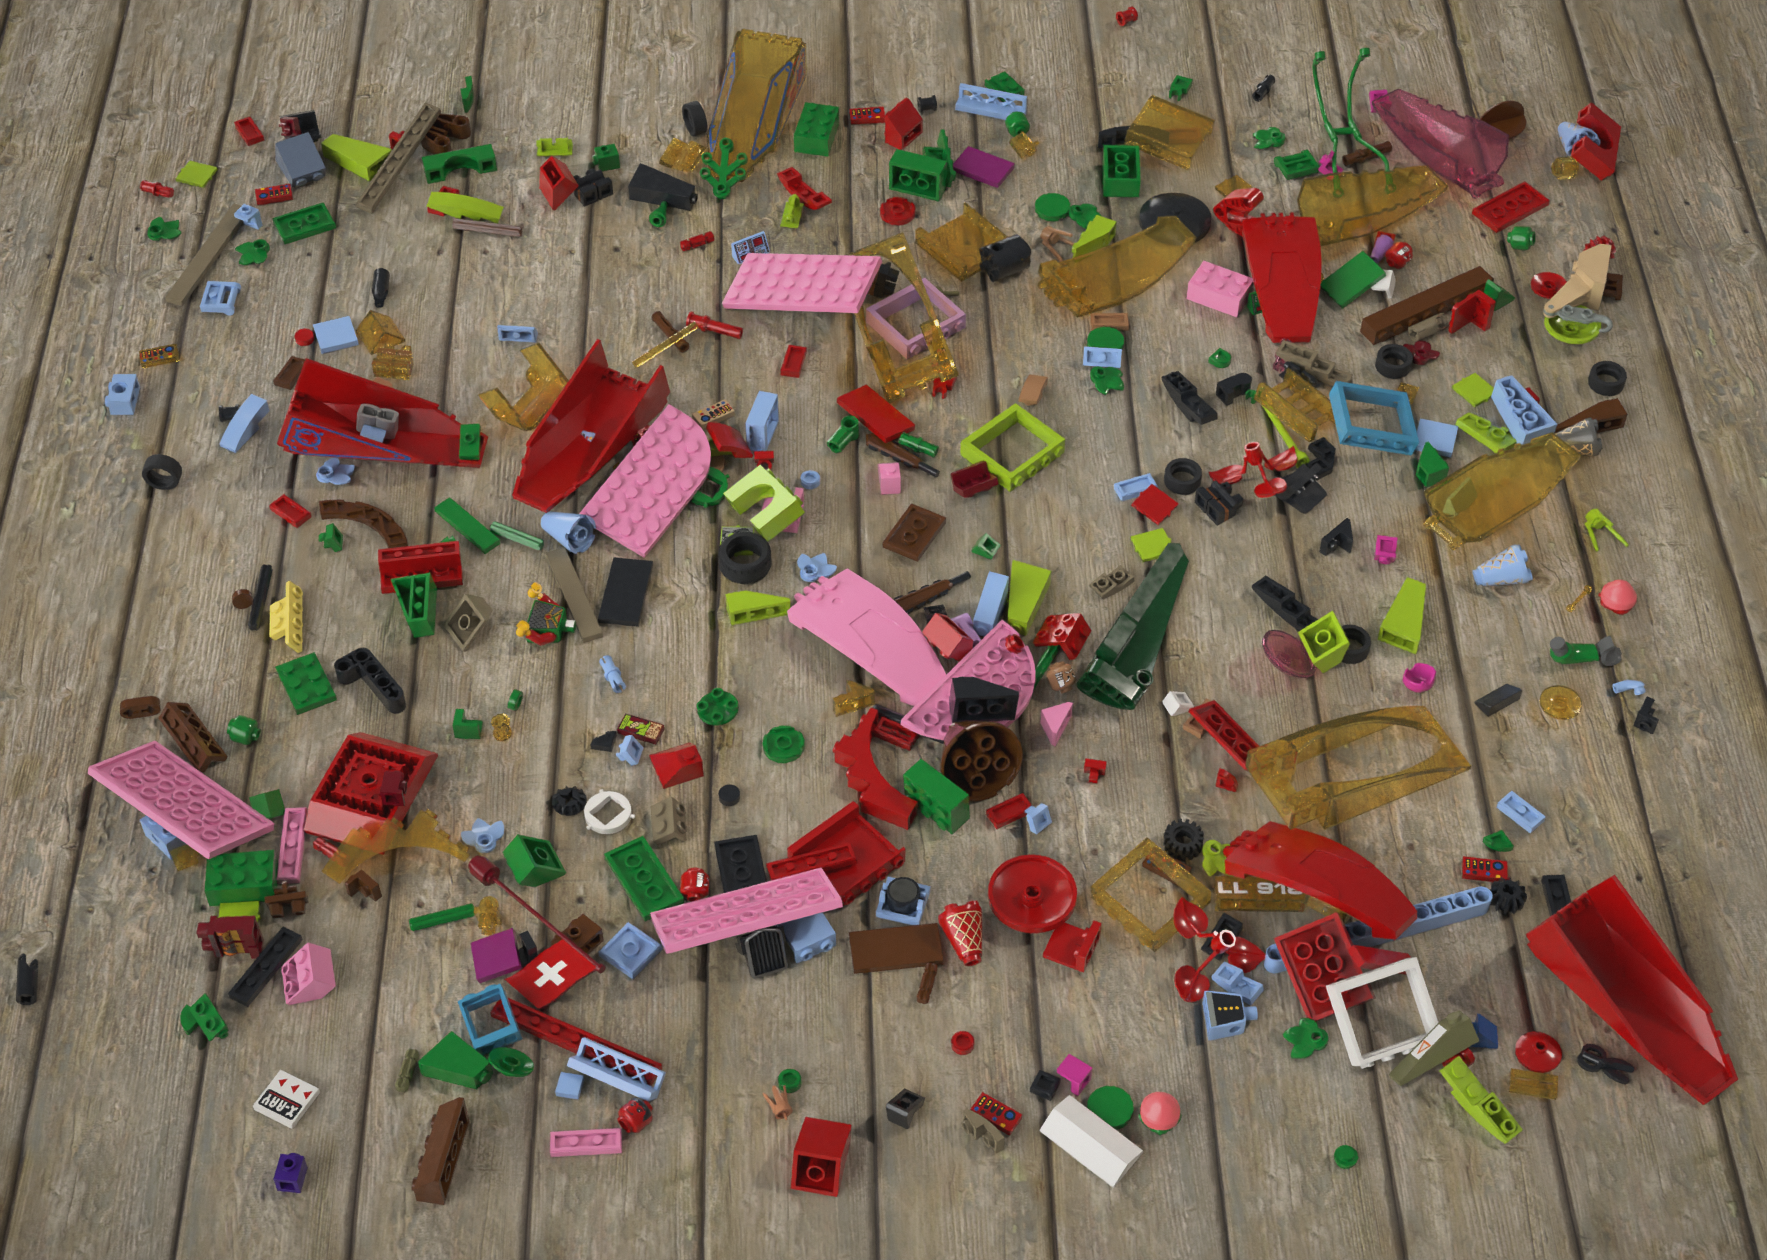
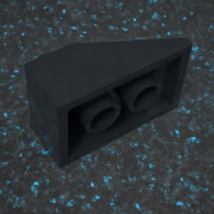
M962 676L952 678L949 697L952 723H959L961 721L990 722L1015 720L1019 691L976 677Z

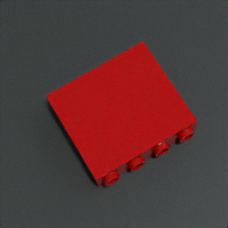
M854 801L787 847V857L789 858L851 842L857 858V864L825 872L841 897L843 906L851 904L861 893H866L876 882L884 880L891 871L900 868L905 862L906 855L904 847L898 850L859 814V805Z

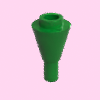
M663 201L660 207L649 215V221L655 227H662L666 224V209L668 207L666 201Z

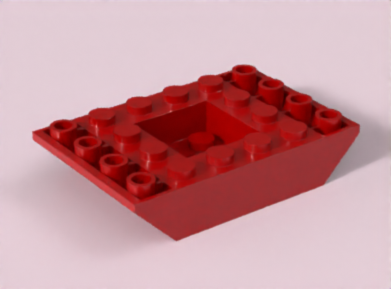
M363 732L347 735L310 799L304 833L384 855L434 765L438 753ZM385 771H401L404 773V781H407V792L403 794L405 806L383 805L380 789ZM369 778L374 779L372 783H364Z

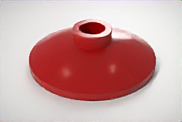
M1541 272L1532 278L1531 288L1537 295L1551 299L1567 281L1556 273Z
M1528 1032L1522 1035L1516 1042V1057L1521 1065L1530 1071L1537 1073L1550 1072L1557 1068L1561 1062L1562 1050L1560 1045L1553 1037L1546 1033Z

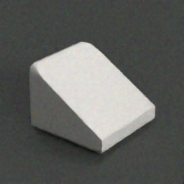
M1170 691L1162 701L1170 716L1185 713L1194 707L1185 692Z

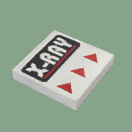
M280 1070L254 1103L253 1108L255 1111L293 1129L319 1095L320 1091L319 1088Z

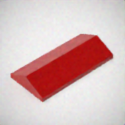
M1215 700L1189 709L1188 712L1245 771L1253 773L1271 760V757Z

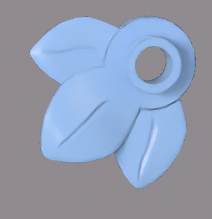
M331 458L318 468L316 476L318 481L323 483L331 482L335 485H344L351 481L349 476L354 472L355 466L340 464L338 458Z
M825 553L813 558L801 554L797 560V565L801 569L800 577L807 582L816 581L821 576L827 578L833 575L837 569L836 565L827 564Z
M477 818L471 831L461 832L462 840L465 844L474 846L480 853H489L495 849L496 841L503 837L504 824L502 821H497L490 826L482 819Z

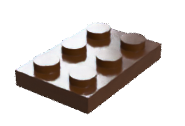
M911 503L883 541V548L918 562L946 524V517Z

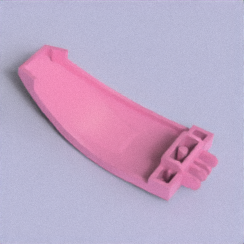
M848 568L830 579L824 576L819 577L820 585L812 582L809 587L806 586L803 589L806 596L800 593L794 595L797 603L787 610L789 622L802 630L806 628L852 659L898 693L901 702L915 706L946 676L931 645L902 607L882 590Z

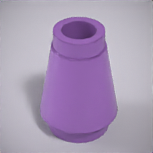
M1387 235L1378 237L1370 258L1374 262L1379 263L1386 255V251L1393 245V239Z

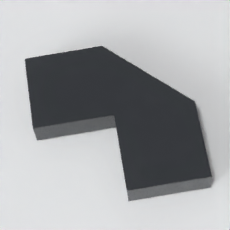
M1322 437L1308 445V450L1316 459L1305 464L1309 469L1315 463L1320 465L1322 469L1316 473L1319 476L1316 480L1332 473L1336 448Z

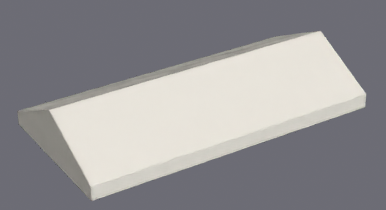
M1071 1095L1067 1096L1053 1108L1040 1129L1042 1134L1112 1188L1118 1184L1143 1153L1142 1149Z

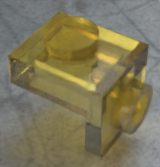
M1023 131L1012 138L1009 144L1022 159L1027 155L1029 157L1037 151L1036 147L1039 145V142L1037 140L1032 143Z

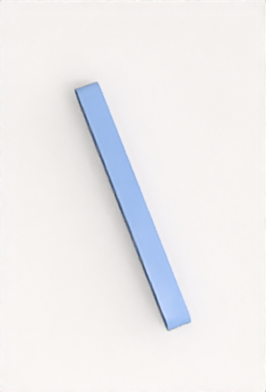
M1481 886L1415 904L1413 906L1417 910V920L1397 939L1482 916L1489 910L1493 896L1492 892L1488 888ZM1360 920L1345 924L1353 945L1372 947L1394 941L1393 939L1372 937V928ZM1272 944L1267 948L1264 960L1265 969L1274 974L1287 971L1276 944Z

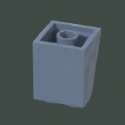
M309 132L275 143V160L292 187L303 186L309 181H317L325 176V165Z

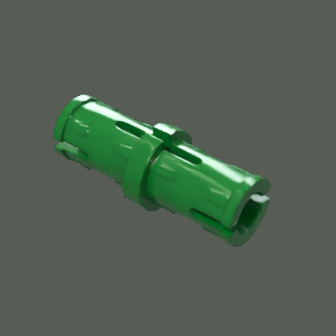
M905 432L901 434L899 444L910 447L917 453H925L935 458L939 450V446L924 441V438H917Z

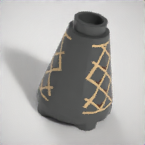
M1586 418L1551 435L1550 438H1546L1548 453H1554L1555 455H1599L1603 447L1601 438L1596 436L1598 431L1597 420Z

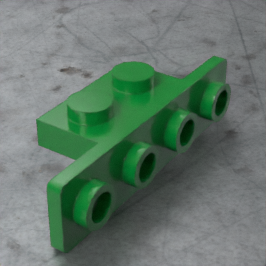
M941 129L937 140L938 148L924 146L923 155L947 161L946 187H951L952 181H955L956 171L953 170V159L950 157L951 148L948 147V136H946L945 130Z

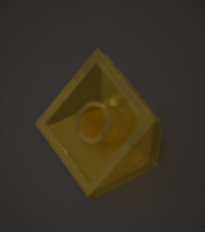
M372 310L367 313L356 329L357 335L371 355L406 342L389 316Z

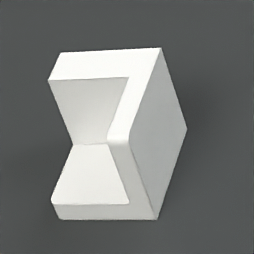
M1384 270L1386 276L1373 285L1371 289L1386 291L1388 298H1392L1396 279L1393 270Z

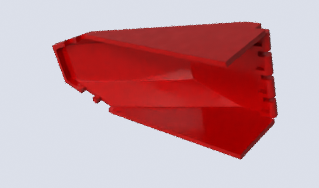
M597 339L527 441L526 454L521 461L520 476H517L512 494L513 499L548 513L591 478L637 435L638 430L644 428L667 404V396L670 393L664 367L662 365L658 367L648 384L640 380L637 382V379L625 374L620 376V372L608 367L601 340ZM587 431L596 434L590 442L581 435V432Z
M1615 874L1590 888L1574 899L1572 903L1570 902L1557 911L1556 914H1553L1525 934L1530 941L1527 944L1528 947L1546 967L1640 1055L1702 1105L1707 1104L1738 1080L1729 1053H1724L1719 1039L1722 1036L1721 1031H1716L1710 1015L1713 1012L1712 1008Z

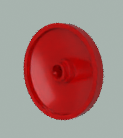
M1021 855L1005 861L994 871L989 881L988 901L994 915L1006 926L1024 933H1043L1058 928L1071 917L1077 902V886L1069 870L1056 860L1041 855Z

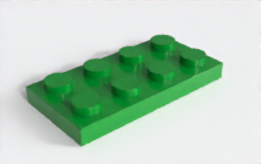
M644 836L604 853L606 862L645 922L651 919V912L684 903V897Z

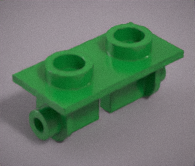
M204 993L189 1010L210 1042L215 1037L224 1039L229 1035V1029L208 995Z

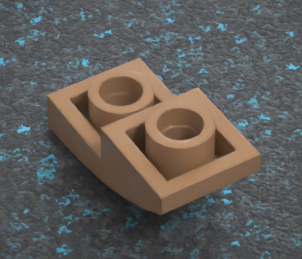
M1029 374L1021 390L1019 402L1029 406L1037 405L1042 399L1043 389L1048 384V377Z

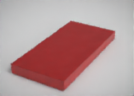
M1524 181L1473 208L1472 214L1498 233L1548 206L1550 200Z
M867 384L837 397V403L852 416H855L860 423L884 443L899 438L903 432L909 433L915 430V424Z

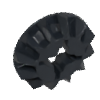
M567 785L562 790L558 789L557 793L553 795L552 800L554 810L565 816L580 813L587 803L583 789L579 790L576 786L569 788ZM572 796L573 800H570L566 805L565 799H569Z

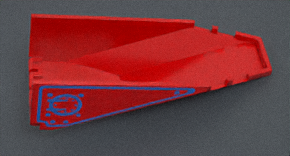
M305 359L294 389L296 391L293 392L277 441L278 446L284 447L283 451L297 455L480 468L488 436L481 432L480 459L460 460L461 423L455 420L456 415L448 416L439 410L437 403L311 359ZM361 404H371L380 409H392L399 413L398 431L394 439H384L383 443L360 436L361 432L356 430L357 412Z

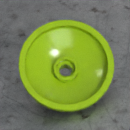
M1583 305L1577 306L1578 308H1587ZM1560 316L1544 318L1546 330L1554 338L1564 343L1584 344L1593 341L1600 334L1601 322L1583 324L1574 321H1564Z

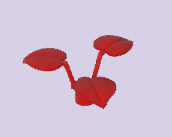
M1250 442L1244 446L1246 455L1243 456V466L1231 465L1209 472V476L1213 481L1216 480L1219 484L1228 482L1231 485L1242 480V474L1246 473L1248 462L1252 466L1258 465L1265 483L1257 485L1254 493L1257 497L1267 498L1276 495V493H1283L1287 489V483L1279 477L1268 481L1261 464L1262 460L1265 462V468L1284 471L1296 465L1297 456L1293 446L1267 460L1258 442Z
M1184 897L1179 899L1173 914L1174 925L1177 931L1187 939H1191L1195 935L1199 938L1213 937L1211 948L1214 952L1197 971L1192 966L1185 965L1180 967L1174 976L1175 986L1181 998L1186 1002L1193 1003L1203 998L1204 991H1209V979L1200 973L1216 955L1224 952L1229 954V964L1242 969L1243 973H1249L1265 959L1266 954L1250 941L1241 937H1235L1229 930H1223L1219 934L1217 931L1203 933L1208 928V918L1205 912L1197 905L1187 901Z

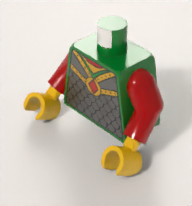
M534 582L528 590V596L531 598L537 597L538 599L534 600L528 621L521 620L516 625L518 628L516 635L519 637L526 635L528 643H536L539 646L558 643L561 641L563 632H575L576 621L567 620L565 608L558 605L545 593L542 594L541 585Z

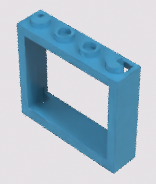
M1341 381L1335 382L1329 397L1340 444L1405 455L1413 454L1419 444V439L1406 392ZM1346 400L1396 408L1403 434L1352 426Z

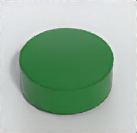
M513 690L508 701V709L513 711L519 709L523 700L522 691Z
M794 1069L783 1070L778 1076L779 1088L783 1091V1086L785 1085L787 1093L798 1091L801 1087L800 1073Z

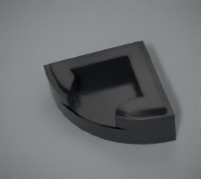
M616 731L605 732L606 734L598 738L595 737L590 744L591 749L612 752L617 737Z

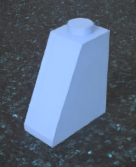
M989 571L973 619V628L978 635L986 636L1000 622L1008 602L1009 576Z

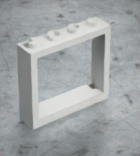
M1417 957L1406 958L1326 985L1352 1066H1360L1363 1069L1375 1065L1374 1061L1378 1059L1384 1062L1394 1059V1054L1396 1053L1408 1054L1438 1024ZM1406 971L1426 1033L1361 1055L1341 992Z

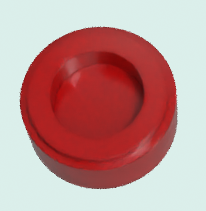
M307 328L298 330L294 335L296 343L300 346H308L314 341L312 330Z
M966 1031L955 1033L951 1039L952 1050L959 1055L971 1053L974 1049V1037Z

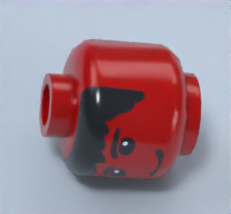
M633 1098L619 1109L618 1123L627 1133H639L652 1122L653 1116L651 1111H653V1108L648 1101Z

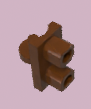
M287 880L282 881V888L274 889V896L265 897V904L273 919L284 917V906H292L293 915L305 914L306 903H309L306 892H297V885L288 886Z

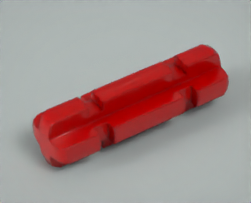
M712 231L704 233V235L700 234L691 237L688 241L687 239L680 242V247L682 251L690 250V247L693 249L705 245L706 242H713L715 240Z
M317 837L313 841L314 849L319 852L322 851V854L331 860L338 861L339 865L346 867L350 863V855L345 852L341 853L342 850L326 842L322 837Z

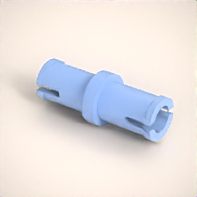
M603 656L606 663H604L602 658L599 663L605 672L604 677L610 682L615 693H621L622 690L619 685H621L623 690L626 688L621 678V671L615 666L611 656Z

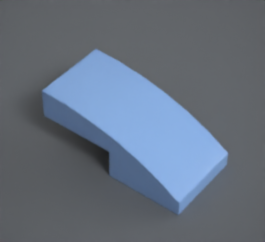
M1225 961L1211 976L1212 980L1228 993L1242 995L1243 1002L1252 1005L1264 991L1263 984L1245 977L1242 969Z

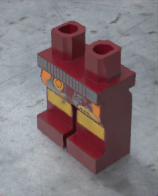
M211 916L210 922L198 923L196 932L198 938H202L201 946L203 951H214L216 957H223V954L233 956L237 953H250L251 959H257L262 952L264 938L255 916H225L220 918L218 916Z

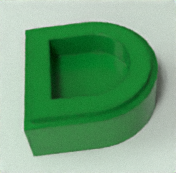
M1219 348L1209 357L1208 363L1217 368H1226L1231 364V355Z

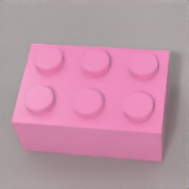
M1203 261L1188 283L1187 299L1238 317L1248 302L1249 293L1253 292L1254 282L1251 277Z

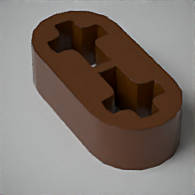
M155 696L131 698L120 703V715L126 719L154 716L161 711L160 699Z

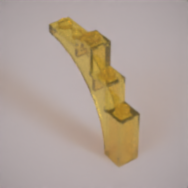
M427 808L426 811L420 810L407 830L403 829L404 824L398 819L393 818L390 820L387 818L373 839L369 838L371 833L361 826L358 829L353 827L322 869V872L340 884L354 868L366 859L399 847L417 846L433 848L449 853L463 862L468 859L470 854L467 852L469 848L460 841L457 844L449 839L451 835L441 828L439 831L435 830L439 823L437 820L438 815Z

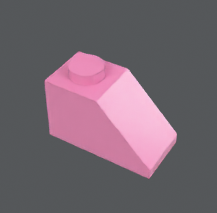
M878 463L881 495L901 493L899 463Z

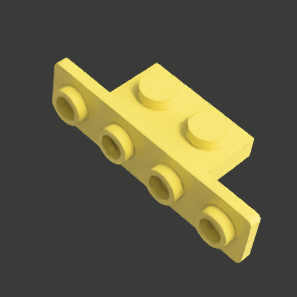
M288 581L286 582V597L270 605L269 637L277 640L285 636L286 645L300 653L302 652L303 592L299 586Z

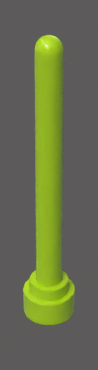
M1268 401L1263 402L1262 407L1288 448L1294 446L1297 456L1296 468L1310 462L1307 454L1298 449Z

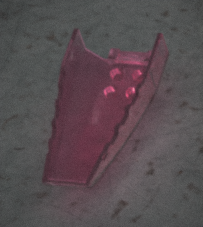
M1396 89L1372 101V106L1381 120L1406 150L1428 169L1469 192L1472 198L1477 199L1488 190L1504 185L1503 178L1497 173L1508 157V134L1479 119L1468 115L1465 117L1460 116L1453 109L1447 111L1440 104L1436 106L1429 104L1427 99L1417 97L1401 89Z

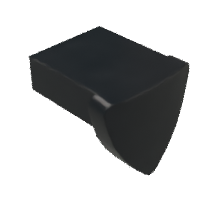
M528 930L520 933L522 947L519 949V956L522 968L538 956L537 946Z

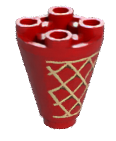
M969 901L965 905L960 906L956 903L945 906V911L938 916V922L956 954L964 963V966L979 964L982 961V909L978 901Z

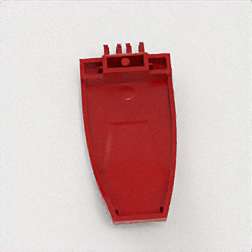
M1290 212L1289 216L1285 217L1283 213H1278V217H1276L1275 213H1271V216L1268 217L1265 216V213H1261L1258 218L1242 219V237L1245 242L1255 290L1266 323L1265 332L1273 343H1282L1283 340L1291 343L1311 342L1318 308L1322 269L1321 246L1315 217L1294 216V212Z
M1270 821L1256 832L1243 831L1241 836L1236 837L1230 843V846H1226L1223 849V854L1226 856L1225 874L1243 879L1252 875L1308 894L1342 910L1371 927L1372 937L1396 940L1417 920V910L1412 903L1374 864L1350 848L1319 834Z

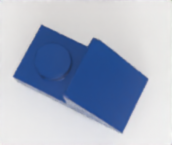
M1477 1014L1476 1020L1472 1024L1479 1042L1470 1047L1498 1049L1497 1026L1481 1014Z

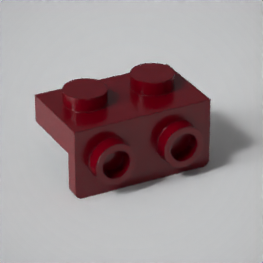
M985 461L950 474L953 490L964 498L973 497L975 493L988 491L993 486L999 484L998 478L988 472Z

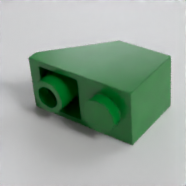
M1429 441L1425 442L1416 471V476L1427 488L1446 481L1449 471L1447 462L1441 458L1436 448H1433Z

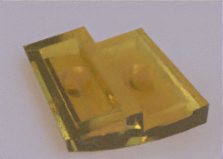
M673 137L660 158L659 164L679 171L693 172L707 147L692 140L687 144Z

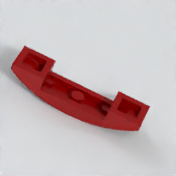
M793 167L777 173L778 178L791 195L796 194L800 199V203H804L805 207L818 210L832 203V199L822 191L817 193L802 181V174Z

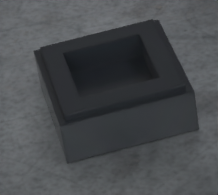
M1039 1070L1030 1087V1092L1051 1101L1060 1085L1061 1079Z

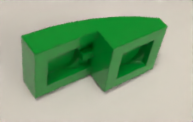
M472 76L465 77L466 88H460L465 113L469 112L474 101Z

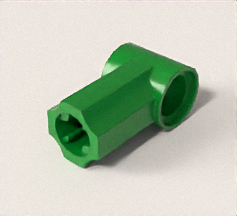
M845 416L841 420V426L827 441V446L832 452H842L850 441H854L859 437L858 419L855 416Z

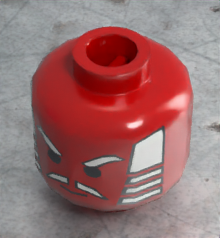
M1396 242L1386 251L1387 264L1397 269L1403 268L1413 258L1412 247L1406 242Z
M689 868L681 875L680 892L682 896L690 902L705 898L709 893V875L701 868Z

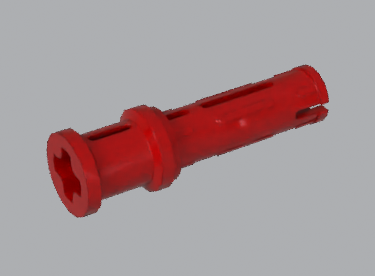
M692 311L687 316V328L694 327L701 329L702 332L712 331L737 339L742 337V327L712 320L707 315H696Z

